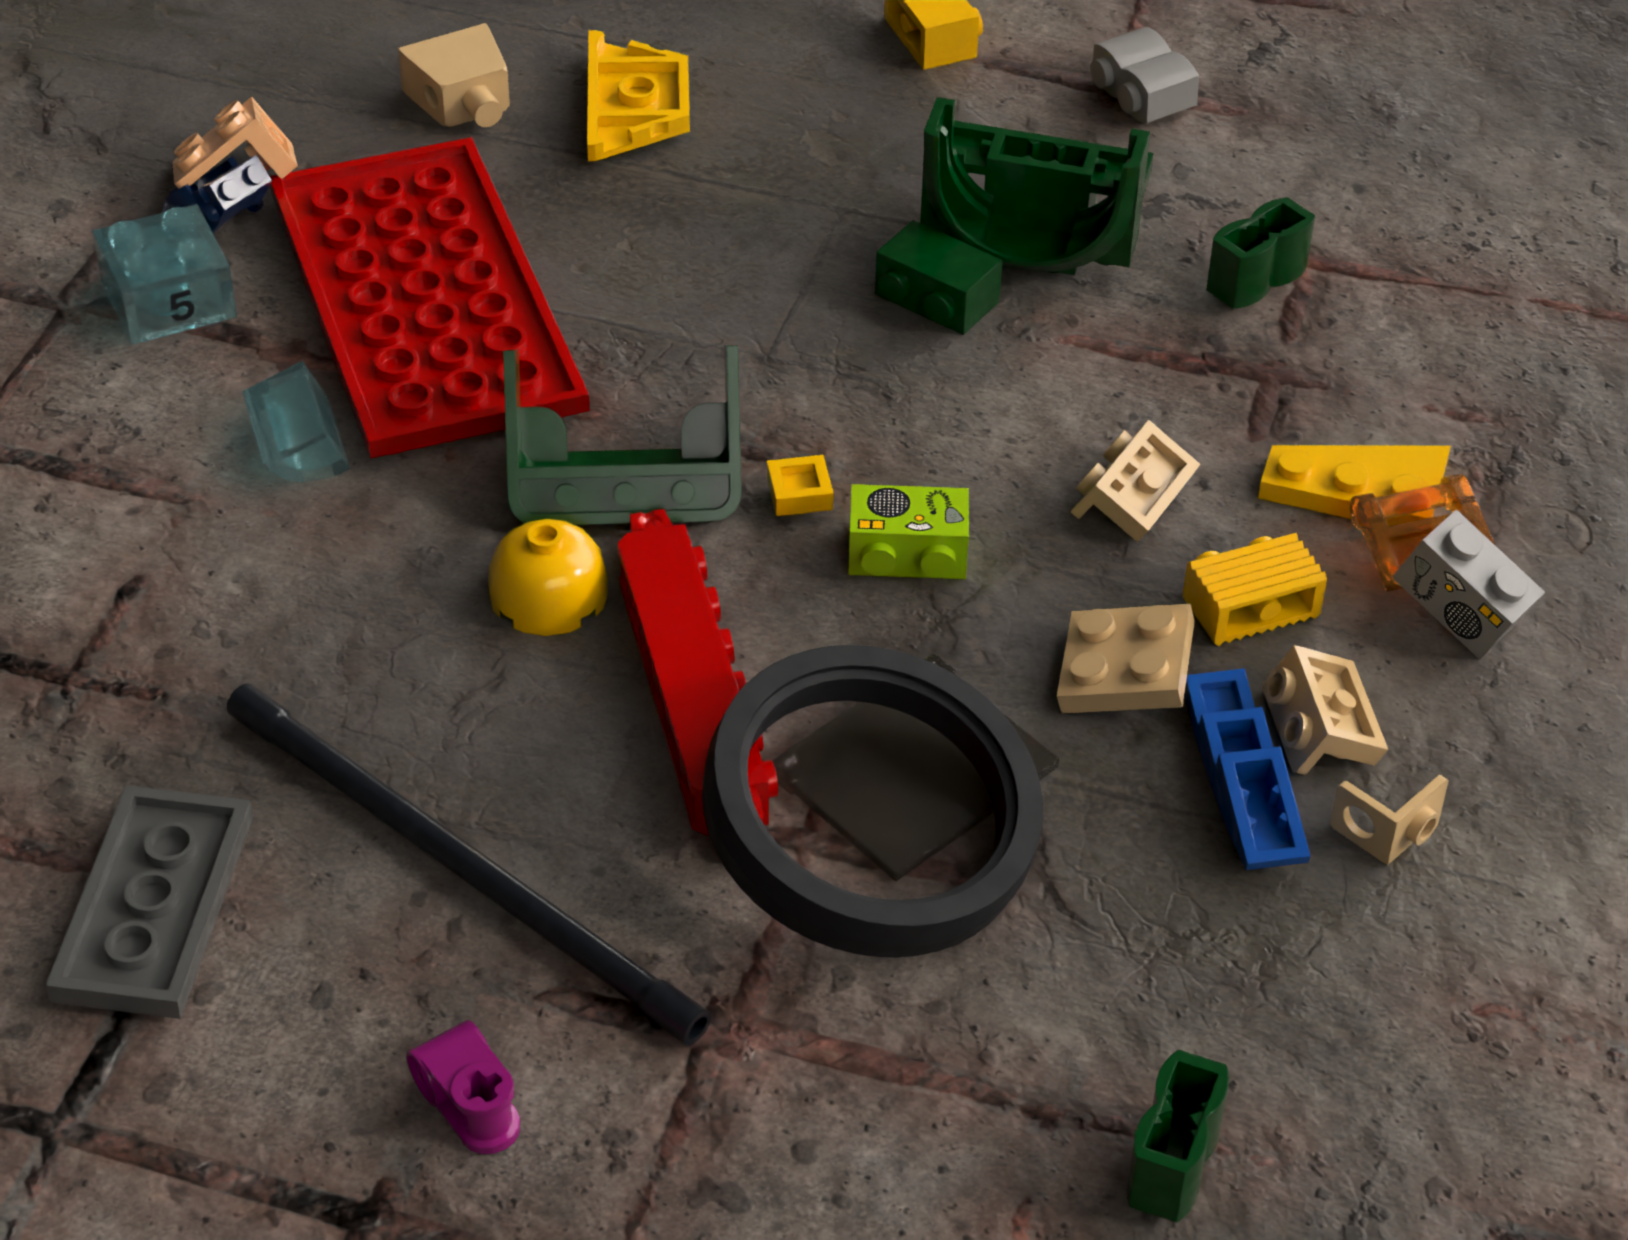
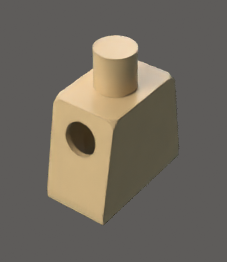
M486 23L398 48L403 92L442 126L452 127L474 120L481 127H490L501 119L503 111H506L510 106L507 67Z

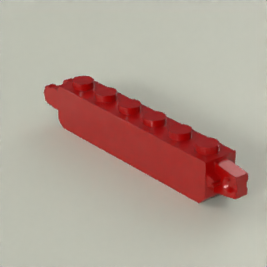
M664 509L653 510L649 513L638 512L630 514V533H626L617 543L621 561L619 587L691 828L709 836L702 802L703 776L709 745L716 727L734 697L746 684V679L742 670L733 672L731 666L735 662L733 640L729 628L719 629L717 623L721 621L720 603L715 586L706 587L704 581H707V565L702 546L692 547L686 525H673ZM761 734L750 749L748 780L751 796L758 815L764 825H769V798L778 797V780L773 761L771 759L762 761L760 752L763 751L764 745L763 735Z

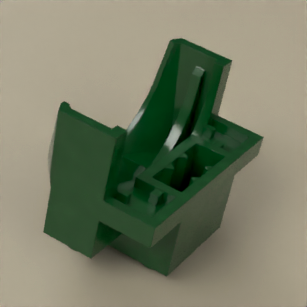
M941 97L936 98L924 129L920 223L1002 259V265L1015 269L1063 273L1075 276L1077 267L1090 262L1107 266L1130 267L1139 236L1142 202L1152 171L1154 153L1148 152L1150 131L1131 128L1127 149L954 120L955 100ZM968 173L985 175L984 190L975 183ZM1096 194L1107 196L1096 204Z

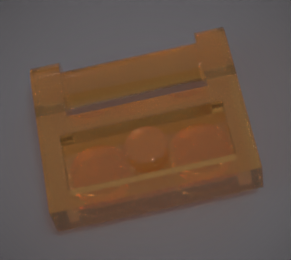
M1463 474L1443 477L1440 484L1380 497H1375L1373 493H1366L1351 498L1350 514L1352 521L1358 530H1362L1387 592L1403 589L1392 576L1420 542L1452 513L1389 527L1386 519L1445 506L1452 512L1457 509L1495 545L1471 486Z

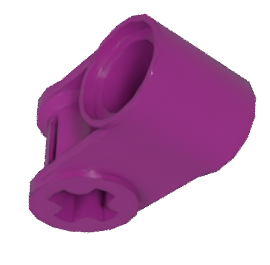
M467 1019L406 1052L407 1065L418 1089L429 1104L438 1109L464 1146L470 1151L479 1154H495L506 1150L515 1143L520 1134L521 1122L515 1106L511 1103L514 1097V1080L510 1071L504 1067L492 1052L483 1034L472 1021Z

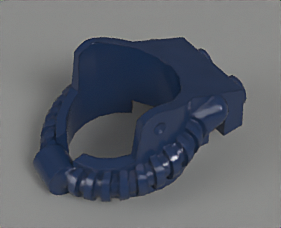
M257 155L247 158L240 164L234 156H231L192 185L186 184L180 189L176 187L171 190L169 196L164 199L162 214L167 221L181 224L198 246H203L209 242L212 235L225 222L239 211L247 208L251 212H257L262 209L264 205L262 199L272 179Z

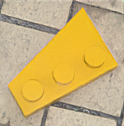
M1272 445L1260 481L1258 499L1427 536L1430 531L1451 446Z

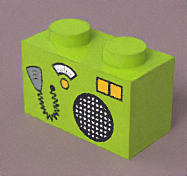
M852 484L848 575L966 579L969 543V488Z

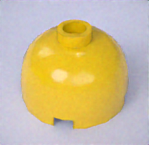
M542 519L528 521L513 528L495 548L489 565L488 585L492 609L499 618L501 611L504 616L513 619V628L523 633L551 636L575 631L581 628L582 618L590 615L594 610L597 616L603 610L607 599L608 579L600 547L582 528L567 521Z

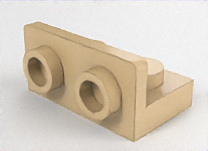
M1148 420L1133 437L1124 430L1109 446L1102 456L1110 464L1104 468L1100 463H1097L1082 479L1075 489L1083 497L1070 512L1080 519L1094 504L1138 542L1150 530L1201 464Z
M1293 645L1263 683L1262 690L1293 773L1306 775L1324 753L1339 759H1349L1375 766L1389 750L1354 661Z

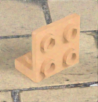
M252 96L243 104L238 100H234L224 107L214 118L217 125L203 137L198 133H194L185 139L175 149L174 154L177 158L172 162L174 184L179 189L186 184L192 185L244 141L247 144L245 147L247 154L250 157L257 155L265 170L268 171L272 168L281 179L298 166L291 141Z

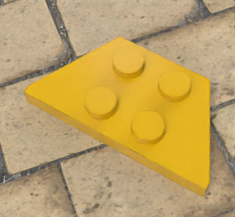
M589 30L588 161H598L690 132L688 55L669 50H657L648 44L633 40L628 43V49L605 43L604 32Z

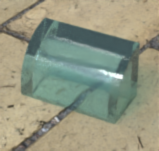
M303 361L242 391L263 465L270 472L289 481L309 482L335 477L350 469L328 396Z

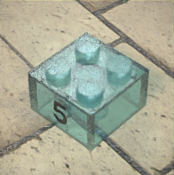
M198 204L187 207H175L156 215L132 221H120L112 226L92 230L101 282L131 345L237 317L230 266Z

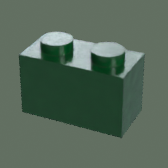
M912 220L876 251L875 294L964 335L999 303L1002 259Z

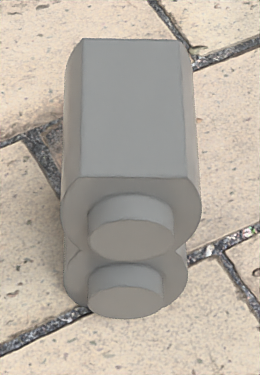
M1143 27L1094 44L1090 73L1095 85L1098 88H1103L1110 96L1118 98L1123 111L1130 114L1137 121L1149 123L1197 106L1199 75L1196 69L1182 54L1171 51L1165 40L1153 29Z

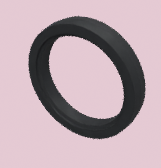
M860 645L827 646L790 655L760 671L734 697L716 727L709 745L703 776L702 802L707 830L717 855L739 888L763 911L790 930L825 946L859 955L895 958L919 956L955 946L976 935L1003 911L1023 884L1031 868L1042 830L1043 796L1040 780L1025 743L1009 720L986 696L952 672L932 662L892 649ZM836 701L865 702L889 707L911 715L949 739L967 757L981 777L988 791L995 817V842L992 856L987 864L965 883L938 895L919 899H881L853 893L834 886L798 864L777 844L767 831L755 808L749 788L748 758L750 749L760 735L773 723L787 714L814 704Z

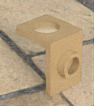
M1438 775L1396 812H1393L1350 782L1343 781L1336 789L1330 825L1334 830L1386 865H1389L1411 844H1423L1434 832L1440 819L1449 780L1442 775ZM1349 806H1356L1362 809L1370 817L1374 825V833L1365 832L1355 824L1351 818Z

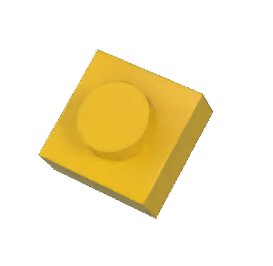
M824 455L767 461V481L776 516L833 510L834 492Z

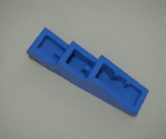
M1245 668L1187 675L1184 698L1195 738L1217 804L1245 870L1309 863L1311 855L1281 746L1273 747L1263 707L1255 708Z

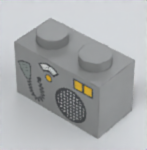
M1457 509L1420 542L1392 576L1399 585L1479 660L1513 629L1545 593L1541 587Z

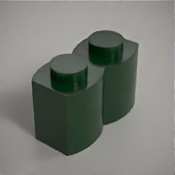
M1285 197L1261 205L1255 210L1251 218L1237 220L1222 227L1213 238L1206 291L1231 308L1237 309L1260 301L1267 295L1270 287L1282 286L1299 278L1305 272L1308 265L1315 215L1295 201Z
M1182 1050L1175 1051L1163 1063L1156 1080L1153 1105L1143 1115L1135 1132L1127 1185V1201L1130 1208L1176 1223L1190 1212L1199 1193L1203 1165L1214 1152L1219 1139L1229 1084L1226 1064Z

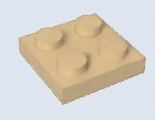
M1191 604L1072 611L1056 696L1061 713L1183 707L1195 622Z

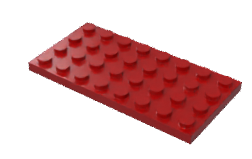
M472 137L293 171L283 179L278 175L270 176L272 179L270 184L272 198L370 459L441 443L454 442L487 433L505 431L504 350H519L521 407H546L555 411L561 418L590 411L588 390Z

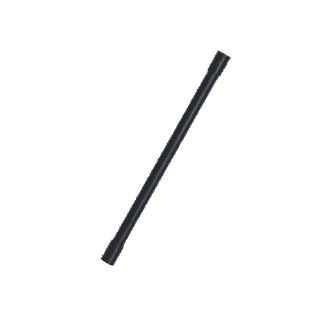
M246 683L233 691L227 702V712L233 718L265 741L278 745L632 1001L646 1017L687 1046L693 1045L705 1034L712 1018L710 1011L668 981L653 976L295 720L287 709L255 686Z

